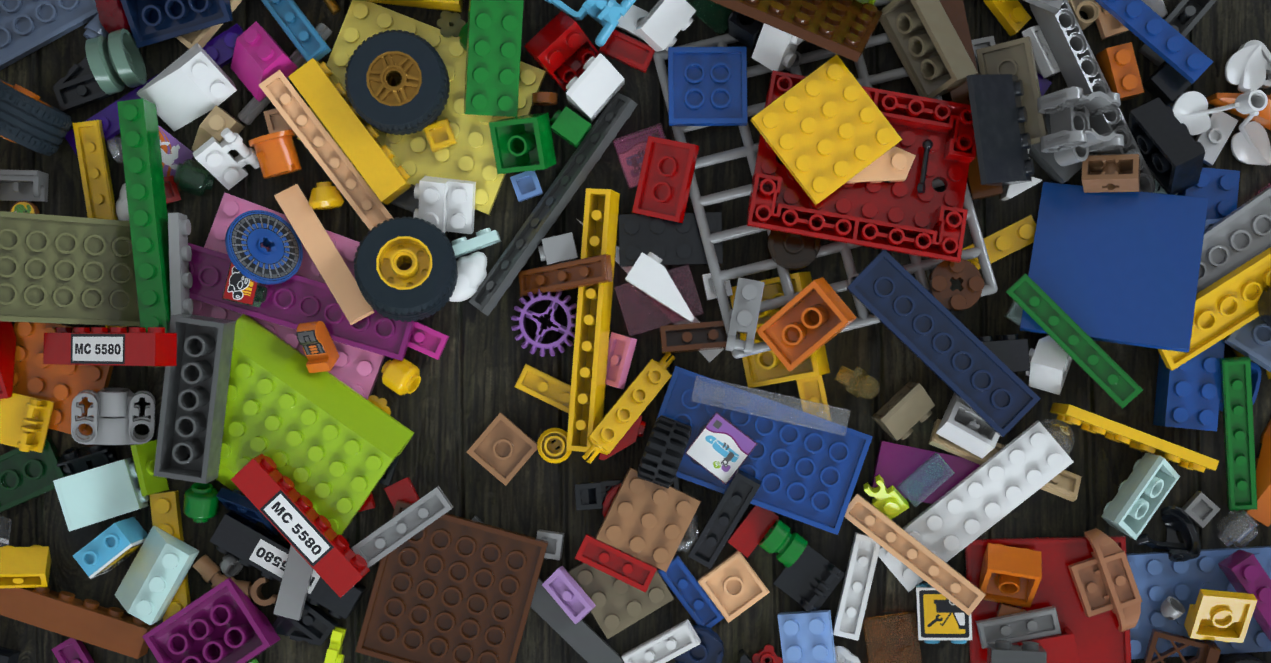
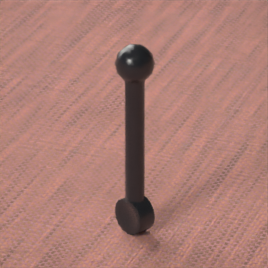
M929 139L923 141L924 155L920 183H918L917 187L918 193H925L929 151L933 147V142Z

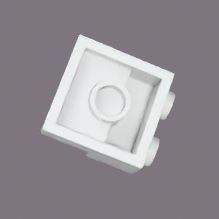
M431 176L423 177L419 183H416L414 188V198L419 199V209H415L413 218L416 217L420 220L423 219L426 222H431V224H434L444 233L447 231L472 234L474 232L476 182Z

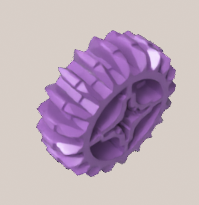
M539 290L537 297L532 292H529L528 296L531 300L527 301L521 297L519 300L524 304V307H514L515 311L521 313L519 317H511V320L519 321V325L511 327L512 331H521V334H518L515 339L518 341L525 338L526 341L521 345L523 349L527 348L529 344L533 345L530 349L531 354H535L537 348H540L541 357L545 356L546 349H549L550 356H555V347H558L559 351L564 353L565 349L562 346L564 342L569 347L573 345L568 338L569 336L575 338V332H572V329L576 326V323H573V319H576V313L572 314L571 311L577 308V304L567 305L571 300L569 295L561 300L563 291H558L555 296H552V292H547V295H543ZM551 301L547 310L541 314L530 311V308L538 302ZM558 305H561L566 312L568 319L567 327L559 324L555 319ZM550 314V321L557 325L558 328L553 326L549 328L547 326L545 330L542 328L543 324L540 320L534 318V316L546 318L545 315ZM526 317L537 324V332L534 339L527 332L525 325ZM551 330L564 334L553 343H541L547 332Z

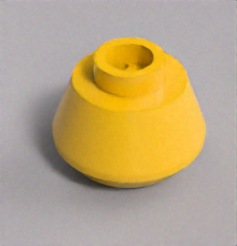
M332 182L316 183L317 187L311 190L308 202L313 210L342 207L344 198L338 188L332 186Z
M547 429L538 439V452L549 463H561L572 452L566 450L567 432L563 429Z

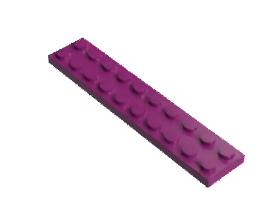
M188 243L192 250V259L189 261V272H191L193 278L192 287L189 288L191 299L296 330L300 323L322 321L326 325L333 341L400 361L404 360L415 324L414 320L411 322L395 321L394 319L391 320L388 317L382 316V314L374 310L373 314L350 325L326 283L296 274L280 284L268 285L257 283L252 305L225 299L223 295L231 266L228 254Z

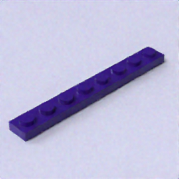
M235 24L207 42L203 49L222 68L232 61L236 39L244 31L239 24ZM153 78L86 120H102L105 142L120 133L117 102L141 99L137 92ZM72 129L67 132L65 138L77 155L74 131Z

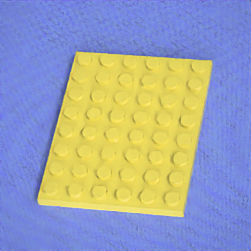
M352 0L327 62V66L333 72V75L330 76L335 84L340 82L345 88L346 68L348 67L351 55L354 54V50H357V47L362 45V42L366 41L368 37H373L374 34H379V32L387 30L408 31L409 33L419 35L429 42L443 60L450 79V92L448 93L447 104L444 106L445 108L442 110L441 115L433 123L448 118L457 144L433 153L424 129L409 135H394L375 128L380 135L376 139L382 146L386 144L395 155L392 158L393 162L397 167L402 165L410 175L408 182L412 185L419 183L425 176L476 182L475 210L490 215L506 173H497L489 122L512 117L464 114L467 51L461 46L459 37H443L438 28L372 2ZM520 61L517 116L530 115L534 105L532 103V93L539 92L546 71ZM401 80L397 81L395 86L399 85ZM309 107L313 114L323 125V127L326 129V131L330 134V132L327 130V128L324 126V124L321 122V120L318 118V116L315 114L312 108ZM361 117V119L364 121V123H365L366 125H368L369 123H367V122Z

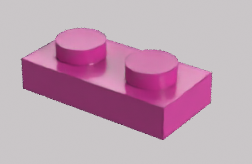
M415 321L408 347L439 360L450 336Z

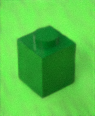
M567 106L563 111L558 110L550 121L553 124L551 126L552 131L576 149L592 128L588 121Z

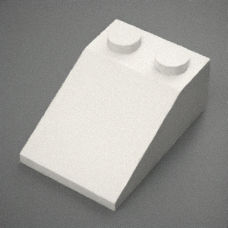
M196 43L141 88L137 95L155 104L157 115L173 131H176L211 111L216 105L219 106L237 89L230 77Z

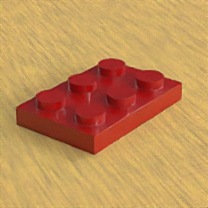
M648 136L632 213L683 223L699 151L698 145Z

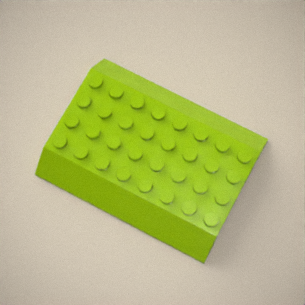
M242 314L235 324L219 474L216 480L232 491L234 489L241 491L231 479L254 457L260 454L268 456L276 463V469L283 476H287L293 481L295 489L300 495L306 496L312 502V508L319 515H323L329 520L331 528L337 535H342L395 457L400 455L414 432L328 371L309 373L306 367L308 359L304 354L250 316Z

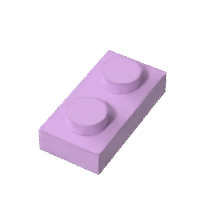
M563 566L558 568L542 584L574 624L580 622L596 606Z

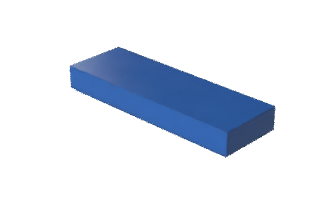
M678 554L673 557L667 572L657 569L660 576L697 625L712 628L724 619L721 612Z

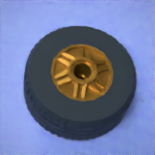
M387 30L374 34L373 37H368L366 41L362 42V45L357 47V50H354V54L351 55L348 67L346 68L345 88L353 108L367 123L388 134L409 135L422 131L429 124H432L434 120L438 119L437 117L441 115L442 110L445 108L444 106L447 104L448 93L450 92V79L443 60L429 42L419 35L409 33L408 31ZM401 80V83L395 86L396 82Z

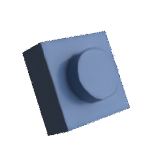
M535 170L525 171L510 177L519 202L543 194Z

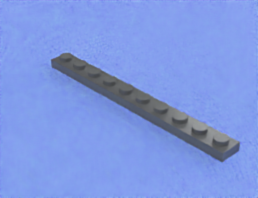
M618 92L615 94L481 283L477 292L471 297L469 303L489 316L520 270L526 265L537 246L542 242L541 239L544 238L552 225L557 221L561 212L586 180L595 164L601 159L603 153L612 140L615 139L624 123L630 118L638 105L636 102Z

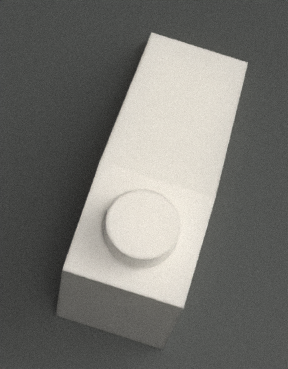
M642 252L625 280L691 323L694 316L666 268L661 265L663 260L652 252H649L648 255Z

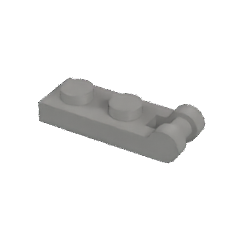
M738 278L725 347L726 351L733 352L735 349L744 351L743 354L752 355L765 282ZM736 333L747 334L746 341L736 339Z

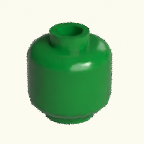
M210 483L192 484L184 494V514L196 523L209 521L210 518L217 515L219 510V499L216 497L219 493L218 490L213 488V485Z

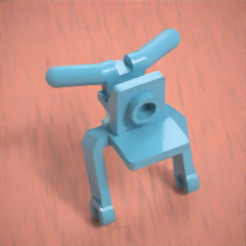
M560 0L545 1L550 4L552 3L574 20H582L587 14L603 26L595 39V44L602 47L618 25L619 18L621 16L624 17L636 0H622L620 4L616 0H586L578 12Z

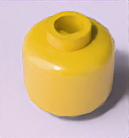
M405 358L403 361L397 359L388 360L382 367V383L398 395L413 393L421 382L419 368Z

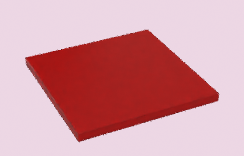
M1124 535L1109 536L1126 554V537ZM1085 536L976 539L964 548L966 579L978 588L982 561L988 543L1041 551L1042 579L1031 607L1011 606L1025 609L1026 611L1055 606L1060 629L1069 628L1074 633L1080 663H1131L1130 629L1119 632V622L1116 614L1109 610L1087 617L1084 613L1068 565L1092 558L1091 552H1093V549ZM982 600L971 613L972 640H969V663H987V648L982 649L976 621L996 617L999 602Z

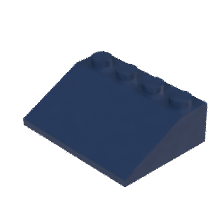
M120 0L137 48L233 20L230 0Z

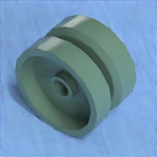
M123 28L110 32L108 39L99 35L86 40L85 51L90 69L98 85L106 94L111 95L123 91L125 84L130 88H134L147 82L146 67L142 54L128 30Z

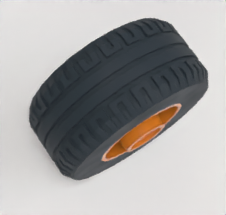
M0 79V137L46 156L55 154L63 141V137L66 136L67 130L72 125L71 117L41 100L39 95L17 84L12 85Z

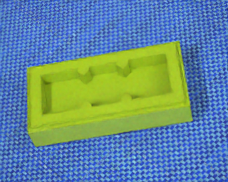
M157 440L131 445L141 495L147 496L169 490L167 478L153 476Z

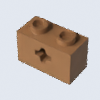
M1139 154L1089 155L1085 161H1082L1081 180L1084 193L1140 192Z

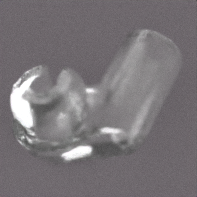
M694 515L677 551H685L686 553L692 549L698 538V516Z

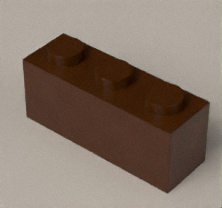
M723 320L660 326L662 354L725 349L727 334Z

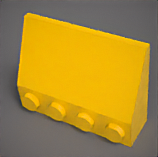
M810 271L790 274L794 293L802 291L812 282ZM779 277L761 281L765 282L762 301L784 296ZM737 286L731 287L733 293L730 296L732 309ZM783 307L760 312L756 330ZM756 332L754 344L763 342L764 340ZM740 333V340L746 341L747 334ZM825 345L791 372L787 370L772 350L742 358L748 389L830 373Z

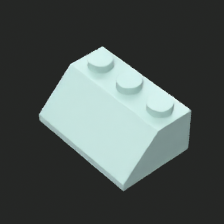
M1145 453L1142 459L1137 460L1134 464L1133 472L1128 479L1120 484L1114 499L1106 504L1101 517L1112 527L1136 540L1180 478V475L1162 456Z
M153 526L115 593L116 598L127 613L149 625L158 622L167 611L196 559L199 550L162 529Z

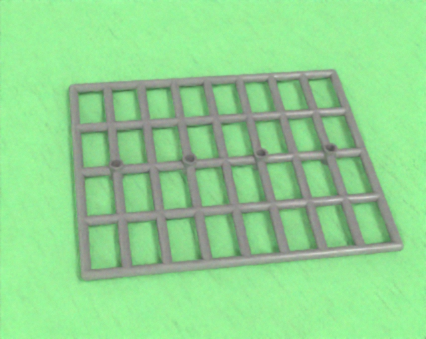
M876 0L874 6L887 5L892 0ZM728 33L676 47H727V44L739 41ZM886 33L870 37L865 48L891 41ZM824 48L802 54L796 51L795 62L790 68L785 69L791 74L802 75L799 65L833 57L836 53ZM664 49L663 51L655 52L653 58L668 111V71L665 60L668 59V51ZM863 53L858 62L854 61L858 74L856 80L861 86L872 88V85L908 77L904 67L869 75ZM762 64L747 67V78L770 73L772 70ZM765 102L747 106L748 117L762 111L765 107ZM749 124L747 126H738L743 147L699 157L696 160L695 169L747 156L753 178L758 143L754 144ZM672 126L675 141L687 143L684 133L709 126ZM694 172L689 194L728 336L732 309L730 308L724 281L777 268L784 296L761 301L759 313L784 307L800 292L794 293L789 271L777 265L772 258L724 271L720 270L714 248L715 243L766 230L769 236L771 230L744 225L711 234L704 206L750 195L752 184L701 196ZM939 179L932 181L933 188L945 185ZM966 184L963 209L968 210L966 220L974 247L962 250L961 258L969 260L978 257L986 284L980 296L983 297L996 293L998 287L969 187ZM834 242L820 246L816 258L838 252L841 253L848 279L829 284L836 293L847 291L846 287L859 275L856 271L851 249L861 247L860 245ZM909 254L911 263L902 266L910 274H915L916 280L929 291L930 288L925 270L935 268L944 260L934 258L921 260V256ZM853 296L858 317L841 332L881 322L873 314H868L867 308ZM764 341L755 343L752 355L771 351V349ZM734 349L733 352L731 351L735 359L751 356L743 354L744 351Z

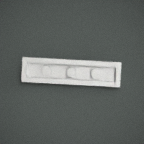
M855 532L833 624V635L857 641L859 640L880 550V545L866 534Z

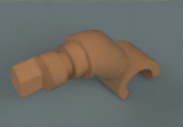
M206 554L193 565L207 583H212V588L230 578L225 574L222 575L220 567ZM231 577L232 581L250 600L253 599L258 605L267 606L276 603L278 594H273L271 598L267 599L261 592L262 586L269 582V579L265 577L259 578L252 585L250 581L236 580L234 577Z

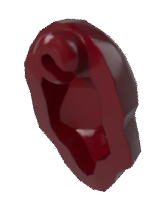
M95 0L100 23L108 33L124 28L131 34L132 31L120 0Z

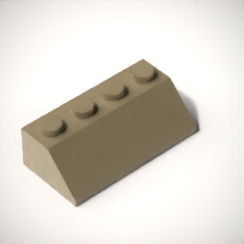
M892 0L881 10L883 13L879 21L919 96L937 99L967 82L966 76L978 74L939 0Z

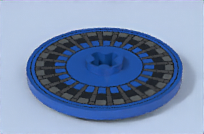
M263 210L247 211L236 217L227 229L225 245L228 256L237 270L247 278L261 284L275 285L289 280L299 270L303 259L301 241L292 226L280 216Z

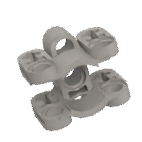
M1071 86L1037 98L1038 113L1050 114L1051 134L1040 138L1041 152L1054 153L1055 160L1060 166H1068L1085 161L1089 155H1100L1124 148V136L1122 134H1114V131L1099 135L1093 128L1090 129L1089 120L1090 117L1117 110L1121 105L1120 93L1097 91L1084 95L1083 88Z
M102 388L96 393L93 390L87 389L79 392L72 401L71 435L78 443L84 445L143 444L150 441L153 437L155 429V397L147 390H139L133 393L129 388ZM85 397H88V402H93V404L88 408L87 415L82 416V413H85V405L80 404V402ZM141 397L145 398V402L150 403L146 405L145 416H139L140 405L135 404L139 402ZM138 424H145L149 427L150 431L145 435H140L136 433L134 427ZM79 425H90L93 433L90 435L82 434L79 431Z

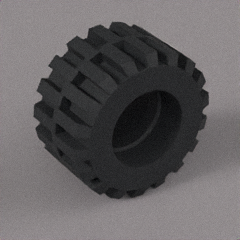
M663 415L658 417L637 470L638 477L668 489L673 484L692 433L691 426Z

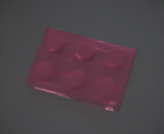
M689 264L668 270V274L693 316L696 317L704 314ZM630 283L614 287L630 337L660 328V326L686 320Z

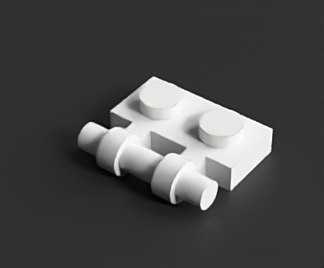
M225 128L221 132V136L224 138L222 142L219 143L214 137H211L192 154L223 186L230 190L248 175L247 170L244 168L246 164H250L254 169L259 168L260 165L256 152L243 143V138L238 133H233L229 128ZM236 150L239 155L234 158L229 151Z

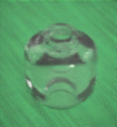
M1232 510L1217 523V528L1221 532L1217 536L1228 547L1233 544L1237 548H1244L1258 536L1257 527L1259 524L1245 510L1241 512Z

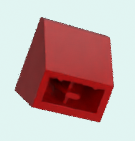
M563 11L524 45L535 61L564 91L567 90L566 86L573 77L579 78L585 71L583 69L585 63L592 56L596 58L600 54L577 22Z

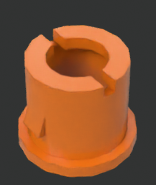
M293 130L270 133L248 141L249 146L255 149L263 179L289 174L302 169L293 141V137L296 135Z

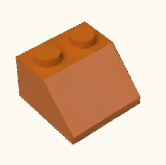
M988 543L982 561L979 589L986 594L982 600L1030 608L1042 579L1041 551Z

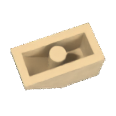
M216 105L199 125L191 150H197L211 137H214L219 143L222 142L224 138L221 136V132L225 128H229L233 133L239 134L245 126Z

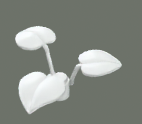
M1254 44L1235 52L1225 65L1227 82L1232 85H1238V91L1243 92V94L1237 97L1235 103L1208 109V101L1203 94L1189 91L1177 98L1172 110L1178 121L1187 126L1190 135L1202 134L1210 128L1211 120L1208 114L1233 108L1241 114H1249L1239 125L1240 132L1234 134L1231 139L1232 153L1241 163L1268 166L1271 165V145L1268 134L1260 123L1256 121L1250 122L1254 116L1259 115L1258 111L1263 110L1268 102L1266 94L1262 90H1257L1265 82L1266 66L1262 56L1261 44Z

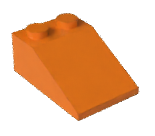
M821 277L813 280L757 329L756 332L787 370L791 372L857 317L828 282Z

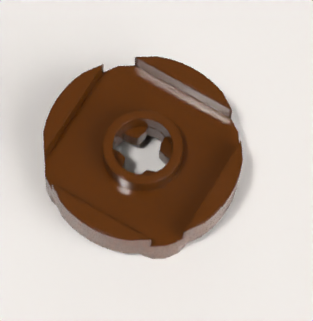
M962 258L960 263L944 260L929 275V292L949 311H963L973 306L979 300L985 284L976 266ZM951 278L953 280L958 279L961 282L960 291L958 289L954 291L950 289L952 285L950 282Z

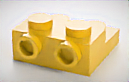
M1200 589L1196 603L1189 606L1184 622L1185 629L1190 638L1197 640L1243 643L1257 599L1254 594Z

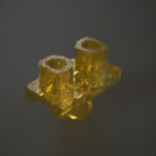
M841 366L835 378L839 384L846 386L845 390L850 395L856 398L860 395L862 398L872 399L879 393L878 381L869 376L862 368L856 367L855 371Z

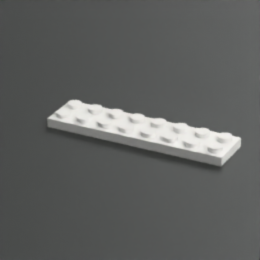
M1037 420L902 529L943 561L948 562L1074 461L1040 421ZM880 546L878 557L908 592L924 581Z

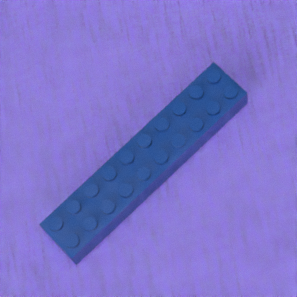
M1202 167L1199 183L1177 195L1209 198L1206 220L1224 218L1237 209L1240 171ZM1225 338L1173 371L1166 367L1159 354L1153 425L1217 432L1221 393L1220 358H1224Z

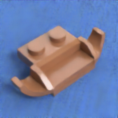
M1097 528L1084 532L1093 549V552H1091L1092 558L1068 565L1085 615L1091 617L1112 610L1119 622V632L1134 628L1140 617L1142 599L1125 551L1113 539Z

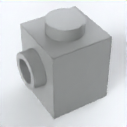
M572 232L541 239L543 245L538 246L541 261H546L547 265L579 260Z

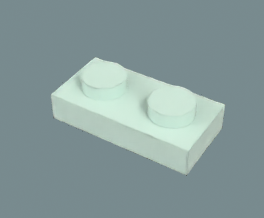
M486 228L476 232L477 237L469 240L466 237H461L452 241V248L456 258L502 242L498 231H491L490 228Z

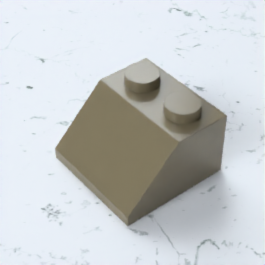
M908 382L872 418L893 440H905L914 431L912 427L918 421L922 423L932 414L931 409L935 404L920 383Z

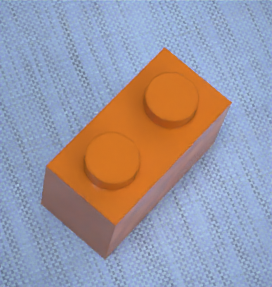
M1132 42L1109 47L1096 54L1098 65L1111 92L1120 93V101L1132 99L1144 93Z

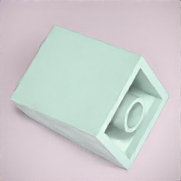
M133 457L53 481L69 531L149 506V495H141Z

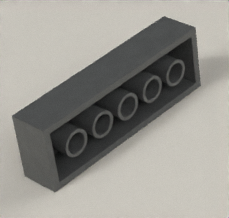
M186 313L171 315L169 333H177V366H165L153 476L203 484L218 478L236 321Z

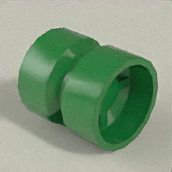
M777 519L758 545L769 554L776 553V559L789 568L801 556L808 541L797 532L791 534L790 527L780 519Z

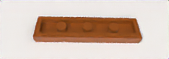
M607 254L519 272L520 297L525 298L529 297V292L537 296L539 290L542 294H547V292L553 293L613 281L611 255Z

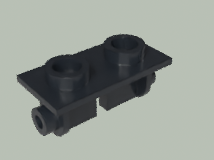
M111 445L71 447L62 453L56 465L57 467L63 465L64 473L66 475H73L90 470L91 467L88 461L92 462L94 468L113 463V460L117 459V454L115 450H110Z

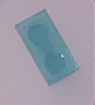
M935 453L901 482L897 488L914 507H917L955 472L938 453Z

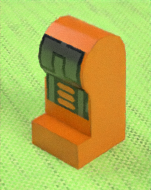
M322 321L300 323L296 332L297 339L303 346L308 359L306 367L309 373L331 371L339 358V354L326 325Z

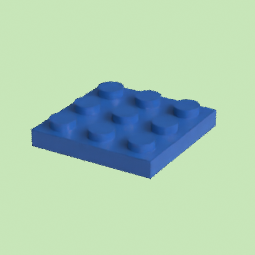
M668 47L669 126H747V47Z

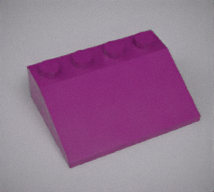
M231 578L226 579L142 636L158 663H247L281 640L268 618Z

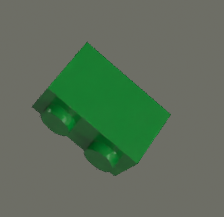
M548 112L489 122L498 174L544 170L557 164Z

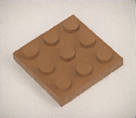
M629 467L595 537L597 540L667 572L701 501L671 486L667 489L638 477L637 470Z

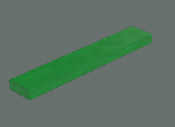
M1026 273L1006 291L1122 409L1143 391Z
M1249 356L1220 358L1228 509L1230 511L1257 509L1251 358Z

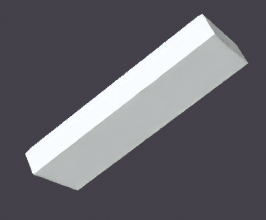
M687 619L627 651L621 658L624 663H666L700 645L701 640Z

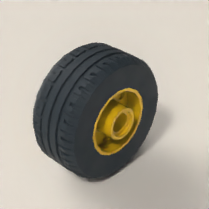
M403 216L402 218H391L389 221L385 220L383 223H379L377 227H373L371 231H368L367 235L360 241V246H358L355 253L354 275L363 297L374 310L391 320L411 322L412 320L418 321V319L428 318L431 314L434 315L436 311L441 310V307H444L445 303L450 300L449 298L452 297L457 284V261L449 239L434 224L423 219Z

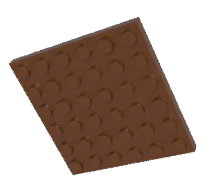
M397 500L392 518L413 503ZM445 513L380 560L355 652L392 663H515L548 541Z

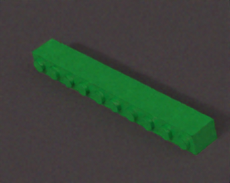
M143 98L119 101L117 106L140 327H145L146 333H148V327H165V333H169L171 308L168 214L157 109L155 104Z

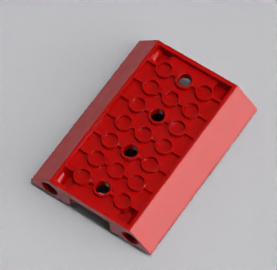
M773 70L764 108L807 76ZM862 86L901 137L902 141L896 144L895 147L916 155L906 180L903 182L845 183L816 206L786 166L777 162L776 153L760 134L748 204L747 226L951 262H961L968 212L967 209H963L969 164L976 156V143L970 105ZM929 139L933 142V147L929 151L925 193H918L917 187L918 183H920L924 155L923 141ZM939 179L943 181L945 190L943 192L935 191L932 187L933 180Z

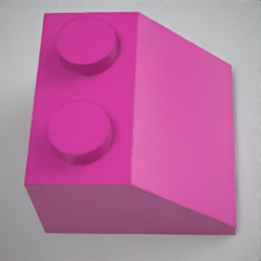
M257 21L236 39L230 68L259 102L266 97L259 87L260 83L278 70H281L287 78L298 69L278 43Z

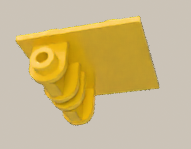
M13 392L12 397L0 399V444L17 447L19 451L23 452L35 451L43 453L54 402Z

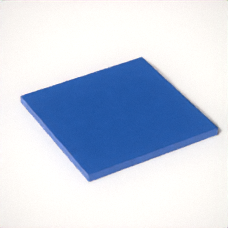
M1043 182L1028 276L1093 340L1188 353L1209 198L1150 192L1084 193L1083 186ZM1023 310L1020 331L1047 334Z

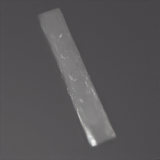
M697 375L691 398L693 402L843 436L846 435L851 410Z

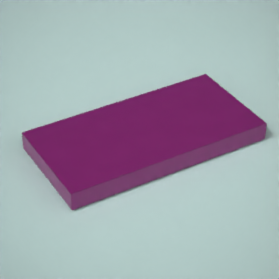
M880 440L871 487L879 486L876 483L875 477L880 475L884 479L886 488L893 485L905 499L933 504L981 465L959 456Z

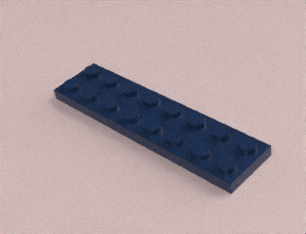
M882 250L846 287L858 301L999 436L1004 437L1041 399L886 250Z

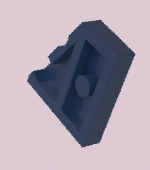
M221 488L216 497L226 509L254 525L258 521L262 522L270 534L278 535L279 531L241 491L237 489L230 491Z

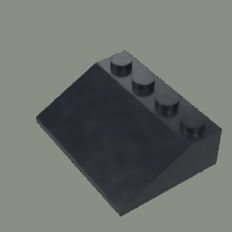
M1013 74L966 76L981 185L1006 186L1032 181L1031 175L1035 174L1033 160L1029 159L1028 149L1031 148V139L1029 133H1025L1024 122H1027L1028 118L1025 106L1021 105L1020 96L1024 95L1022 80H1018V77Z

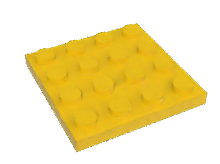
M837 54L750 120L815 206L902 141L901 137Z

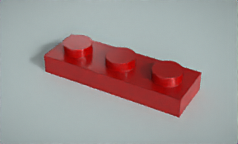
M587 533L575 556V559L645 593L657 570V567L597 540Z

